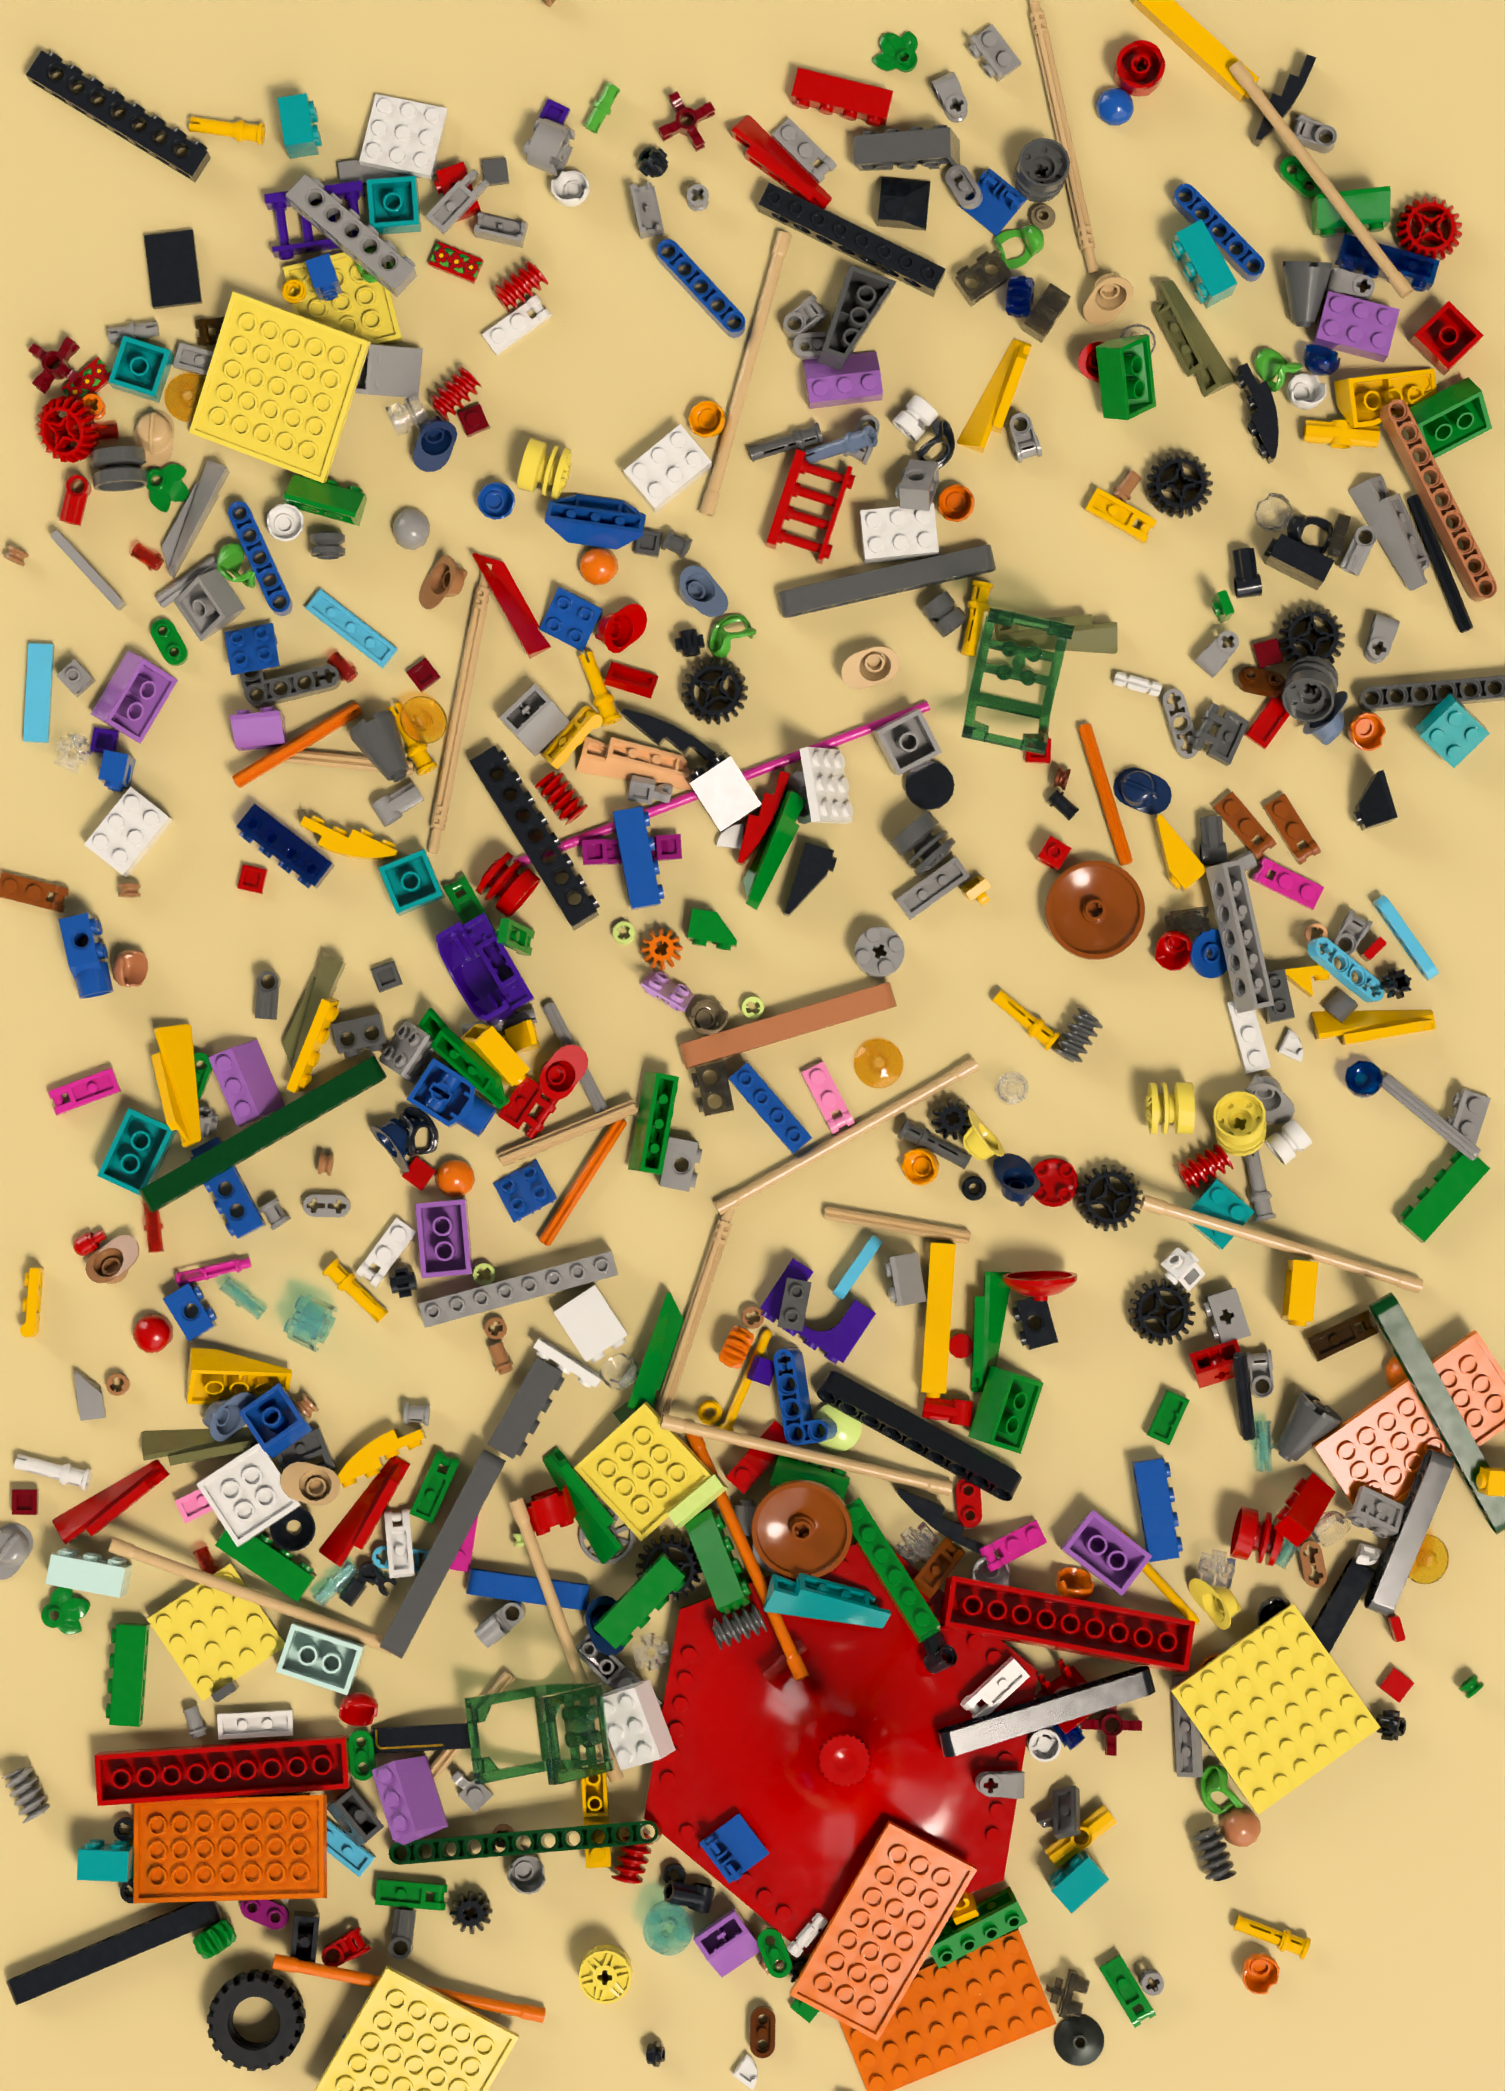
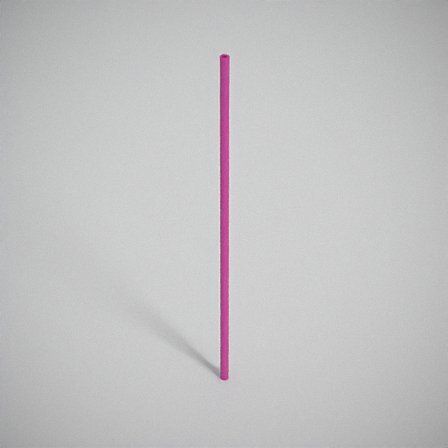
M925 701L808 747L831 749L870 734L873 730L915 708H920L922 713L930 711L929 704ZM800 750L741 773L747 781L801 760ZM691 791L670 799V803L662 802L644 809L643 812L648 811L649 818L698 800V798ZM614 821L561 841L558 849L562 852L581 845L582 840H594L615 832ZM548 852L544 854L543 859L555 854ZM527 855L513 860V862L517 860L521 862L519 868L531 864Z

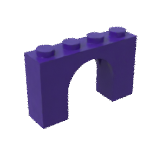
M792 1258L760 1308L764 1310L761 1315L773 1323L776 1319L779 1320L786 1279L792 1278L808 1281L813 1271ZM854 1300L841 1321L829 1330L815 1331L807 1328L805 1325H803L802 1332L782 1329L794 1337L797 1333L805 1338L803 1343L813 1350H816L817 1347L826 1352L824 1357L834 1364L838 1360L844 1363L876 1313L857 1300Z

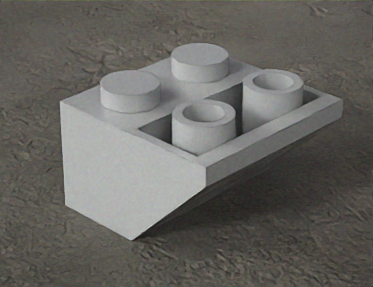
M536 684L499 717L500 721L534 756L539 754L570 722Z
M918 1252L888 1257V1262L884 1263L886 1277H891L893 1287L888 1288L890 1301L896 1302L897 1307L926 1302Z

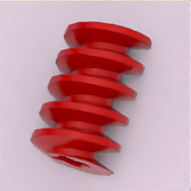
M529 261L525 263L526 270L521 267L517 269L518 276L513 273L509 275L511 282L506 279L501 280L503 288L498 285L493 286L497 299L508 313H510L508 305L514 308L518 307L516 299L521 300L523 303L526 301L525 293L531 297L534 296L533 287L540 291L541 281L546 285L549 284L537 266Z
M462 367L458 369L460 376L456 374L451 375L453 383L449 381L444 382L446 390L441 387L437 389L439 397L434 394L430 395L432 404H429L447 422L450 421L447 416L448 412L453 415L457 414L454 409L455 405L462 409L464 406L461 400L464 399L470 402L471 399L468 393L471 392L477 395L478 392L475 386L478 385L482 388L473 375Z
M555 771L539 781L535 788L537 790L543 789L541 793L543 798L550 796L547 804H556L553 812H562L559 820L564 821L568 819L565 824L566 826L578 818L588 805L579 806L578 803L582 797L573 798L572 796L576 789L567 790L566 788L570 783L569 780L561 783L560 780L564 774L559 773L555 775Z
M1218 1144L1213 1145V1152L1208 1148L1205 1149V1157L1200 1153L1195 1154L1196 1162L1188 1158L1187 1167L1182 1162L1178 1164L1179 1176L1189 1193H1191V1184L1196 1188H1200V1179L1206 1184L1209 1183V1174L1214 1179H1217V1170L1226 1174V1165L1232 1170L1234 1169L1228 1155Z
M644 1833V1836H645L647 1839H651V1838H652V1837H650L648 1834ZM630 1836L622 1837V1839L627 1841ZM650 1844L620 1846L619 1849L625 1853V1856H617L616 1859L622 1862V1865L614 1866L619 1875H611V1877L628 1884L642 1883L643 1878L638 1874H644L646 1868L640 1864H647L649 1862V1859L643 1854L651 1853V1848L647 1846Z

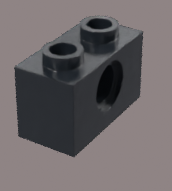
M1033 1297L1015 1301L1016 1307H1013L1012 1311L1015 1321H1020L1023 1331L1019 1332L1022 1346L1027 1345L1028 1350L1058 1342L1047 1301H1033ZM1032 1315L1038 1316L1041 1320V1325L1036 1330L1030 1329L1027 1324L1028 1318Z
M294 1911L290 1957L315 1963L320 1912Z

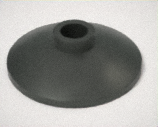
M1070 2016L1064 2019L1055 2031V2049L1058 2055L1071 2065H1088L1095 2061L1103 2050V2031L1099 2024L1088 2016ZM1077 2038L1084 2039L1085 2042L1082 2046L1075 2044Z

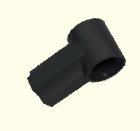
M1248 547L1233 550L1236 598L1262 596V583L1260 574H1257L1254 548Z
M941 1631L922 1641L926 1652L924 1665L930 1673L937 1674L956 1664L957 1654L950 1645L945 1643Z
M669 1880L665 1884L663 1891L664 1901L687 1906L694 1911L709 1913L715 1888L698 1882L688 1884Z

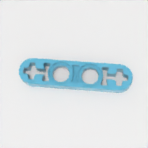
M1382 895L1373 901L1375 909L1422 976L1429 981L1438 975L1439 972L1389 899Z
M1320 937L1309 942V956L1363 1001L1371 1003L1383 998L1384 990H1380L1383 984L1326 937ZM1335 957H1338L1341 961L1340 969H1337L1334 965ZM1353 970L1358 975L1357 983H1354L1351 978Z

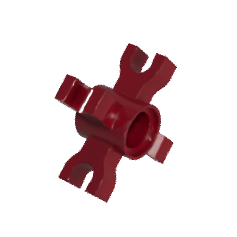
M678 91L669 95V102L676 112V120L658 128L663 142L680 133L690 138L696 152L705 148V142L697 128L699 122L715 115V109L711 101L694 111L692 108L685 107ZM684 117H689L694 121L690 126H684L680 123Z
M67 336L58 351L49 352L44 351L35 343L32 344L28 351L41 361L44 368L42 373L32 382L39 391L46 394L54 379L62 380L64 378L79 388L84 380L79 374L70 369V364L68 363L69 359L80 348L76 342ZM56 362H60L56 369H52Z
M1117 1706L1107 1708L1106 1714L1100 1720L1085 1719L1080 1723V1729L1100 1730L1105 1735V1755L1117 1756V1735L1122 1730L1142 1731V1721L1122 1720L1117 1715ZM1111 1717L1116 1719L1118 1727L1114 1732H1108L1105 1729V1721Z

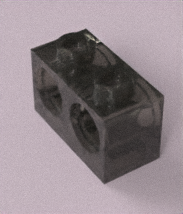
M996 250L990 254L988 251L984 252L976 259L977 263L969 268L966 265L956 272L957 277H955L954 284L970 307L1011 280L1012 273ZM994 265L997 267L998 272L993 275L988 274L985 267ZM967 279H975L978 282V286L976 288H969L966 286L965 281Z
M1050 283L1024 321L1021 330L1042 343L1069 304L1071 296Z
M725 1061L695 1067L696 1073H692L694 1088H700L701 1097L696 1098L699 1112H704L705 1117L734 1111ZM714 1071L717 1074V1080L714 1084H706L703 1081L705 1072ZM712 1095H718L722 1099V1105L717 1109H713L708 1105V1099Z

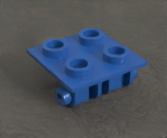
M989 168L987 172L984 171L977 182L983 194L981 204L974 209H965L960 204L958 206L993 235L997 236L1027 199ZM970 196L967 200H972L974 196Z
M558 587L539 630L583 652L597 621L602 616L603 609Z
M273 623L224 632L231 675L280 666L276 645L278 642Z
M537 1160L493 1183L514 1223L518 1220L521 1221L522 1218L531 1213L533 1214L536 1210H541L543 1206L553 1203L557 1199Z
M740 1813L699 1843L729 1884L740 1879L744 1872L770 1854Z

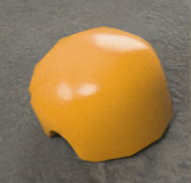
M710 400L701 401L695 405L688 417L691 431L702 438H713L720 434L725 426V414L722 407Z
M916 1148L904 1154L905 1157L901 1168L911 1183L923 1186L935 1180L939 1171V1162L933 1152L925 1148Z

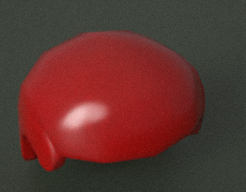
M1179 931L1165 932L1156 943V961L1162 968L1167 970H1181L1190 961L1192 941H1190L1186 934Z
M149 1314L137 1322L134 1327L133 1339L138 1348L144 1352L157 1353L172 1341L173 1326L165 1316Z
M361 1691L351 1692L341 1701L339 1718L344 1723L353 1726L370 1725L374 1717L377 1716L378 1703L370 1694Z

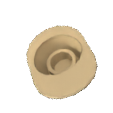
M1117 272L1099 277L1094 284L1092 293L1083 306L1085 319L1090 324L1096 326L1107 325L1113 322L1133 295L1131 283L1127 279L1120 277Z
M157 409L148 410L141 414L135 425L133 446L144 448L146 463L143 466L149 468H157L166 464L172 454L174 422L164 411Z
M869 646L862 651L850 655L844 661L841 675L845 684L850 688L865 689L891 680L898 672L899 658L888 647Z
M295 1462L288 1465L280 1477L281 1488L289 1498L311 1505L331 1503L340 1491V1481L338 1475L333 1470L306 1462Z

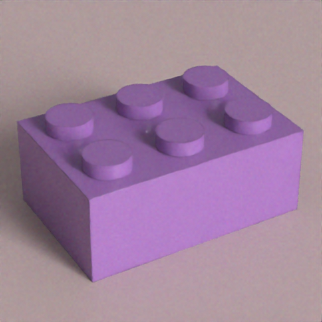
M1328 291L1322 304L1313 345L1384 363L1389 354L1400 309Z
M467 1200L416 1203L421 1277L434 1278L473 1274Z

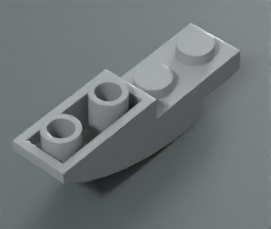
M589 1633L576 1646L579 1657L613 1690L642 1681L616 1655L608 1656L600 1653L593 1645ZM656 1696L659 1706H661L663 1702Z

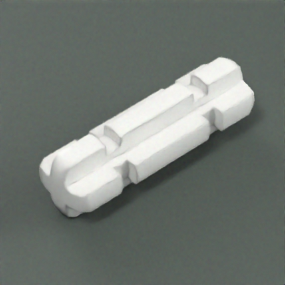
M1123 672L1115 674L1114 685L1120 687L1124 685L1127 689L1142 693L1149 692V695L1156 697L1160 695L1161 683L1155 681L1151 683L1148 679L1133 675L1126 676L1127 674Z
M817 1913L811 1919L813 1922L808 1923L797 1935L796 1942L793 1940L787 1947L794 1957H799L804 1951V1946L807 1948L820 1933L818 1930H823L828 1924V1920L821 1913Z

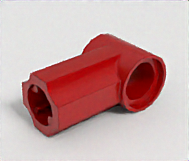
M73 475L66 482L67 490L59 521L81 526L87 499L91 493V484L83 476ZM78 481L84 482V490L81 493H74V484Z
M925 1396L922 1417L948 1421L950 1424L970 1426L973 1401L953 1398L947 1400Z

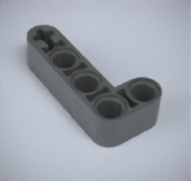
M324 665L268 680L265 678L263 669L258 670L257 675L253 678L246 677V673L240 674L245 697L255 708H264L337 689L342 681L339 671L332 665ZM328 672L336 676L332 678L331 683L324 679L327 677ZM315 675H317L319 679H324L319 681L321 686H318V683L314 677ZM304 678H310L312 680L311 686L308 689H301L299 687L300 681ZM280 684H286L288 686L287 692L281 696L276 695V687ZM256 690H262L264 692L263 698L257 702L252 701V693Z

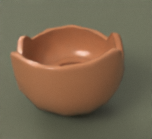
M133 950L120 952L113 961L111 969L113 979L120 986L138 987L142 985L148 972V960L145 954Z
M1232 1808L1223 1814L1220 1821V1832L1223 1833L1224 1839L1228 1843L1238 1847H1247L1256 1842L1261 1832L1260 1821L1255 1816V1813L1249 1810Z

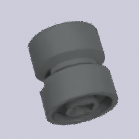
M948 591L938 595L922 609V612L929 621L936 622L935 629L942 638L952 633L968 619L960 607H954L955 601Z

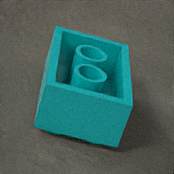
M1202 219L1175 233L1170 252L1175 261H1180L1184 268L1182 273L1188 283L1192 282L1196 289L1194 295L1200 304L1203 303L1207 309L1231 296L1238 283Z
M128 1108L97 1176L140 1195L139 1190L154 1182L177 1130L171 1131L167 1124Z

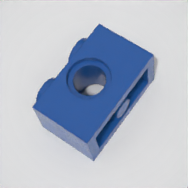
M329 253L305 261L319 300H334L338 297V294L343 293Z
M104 750L98 779L104 783L105 787L112 791L122 792L123 788L129 789L136 761L129 754Z
M192 1283L184 1285L163 1298L188 1341H193L216 1327L217 1324L214 1320L218 1319L210 1306L206 1308L203 1303L204 1294L198 1285L193 1286ZM190 1304H195L198 1307V1314L194 1318H190L186 1313V1308Z

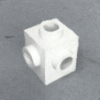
M1179 1247L1160 1264L1167 1271L1164 1276L1174 1285L1179 1283L1188 1292L1206 1274L1197 1264L1199 1262L1198 1258L1189 1250L1185 1253Z

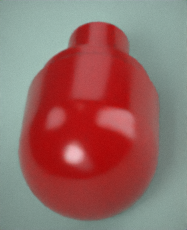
M103 1230L95 1234L92 1232L85 1233L74 1241L73 1249L78 1255L86 1256L97 1250L100 1246L99 1242L105 1240L107 1236Z

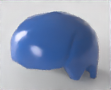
M1110 88L1102 92L1096 101L1098 116L1108 125L1120 126L1126 123L1134 111L1131 96L1120 88Z
M490 483L484 486L478 494V508L485 517L493 520L503 519L512 513L515 506L514 493L509 486L503 483Z

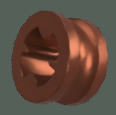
M1061 766L1058 767L1053 788L1060 786L1065 791L1071 769L1063 770Z

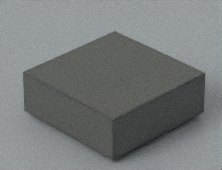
M506 158L482 161L484 180L490 183L489 186L509 184Z
M644 529L643 536L636 539L634 554L658 558L663 533Z
M395 961L371 969L379 993L403 985Z
M1338 989L1322 1007L1342 1023L1358 1007V1004L1346 993Z
M232 1680L211 1694L215 1702H219L236 1691L239 1685L236 1680Z

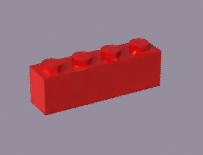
M798 67L791 94V103H795V106L801 109L812 107L825 115L836 113L842 115V118L846 120L856 121V119L866 121V124L879 127L880 125L886 126L893 91Z

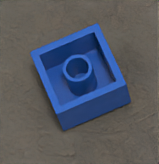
M280 1383L238 1412L263 1451L271 1458H274L313 1430L288 1391Z

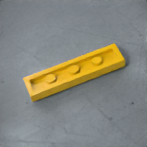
M333 997L321 1000L287 1085V1090L297 1093L304 1091L310 1085L312 1080L310 1074L313 1067L320 1060L321 1054L319 1052L322 1044H325L329 1038L330 1031L328 1029L330 1024L338 1015L339 1009L337 1007L339 1000Z

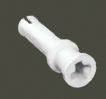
M20 1453L17 1455L14 1469L59 1480L61 1485L70 1484L78 1486L83 1491L87 1490L92 1475L91 1469L82 1470L74 1468L69 1463L59 1465Z

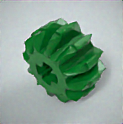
M227 1919L218 1920L194 1937L193 1944L195 1949L203 1959L212 1958L235 1942L237 1935L231 1923L229 1924Z

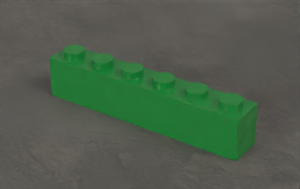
M858 1498L848 1504L847 1508L853 1525L852 1539L917 1642L920 1643L940 1631V1623L862 1500Z

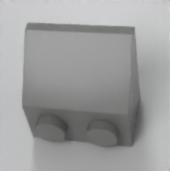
M217 569L198 576L174 600V603L200 641H204L234 621L245 609L227 580Z

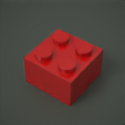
M1448 301L1413 335L1409 342L1443 375H1446L1484 335Z

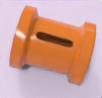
M96 394L84 396L82 399L84 400V406H90L93 403L98 407L96 411L90 408L91 414H97L94 420L103 418L106 414V405L102 399Z

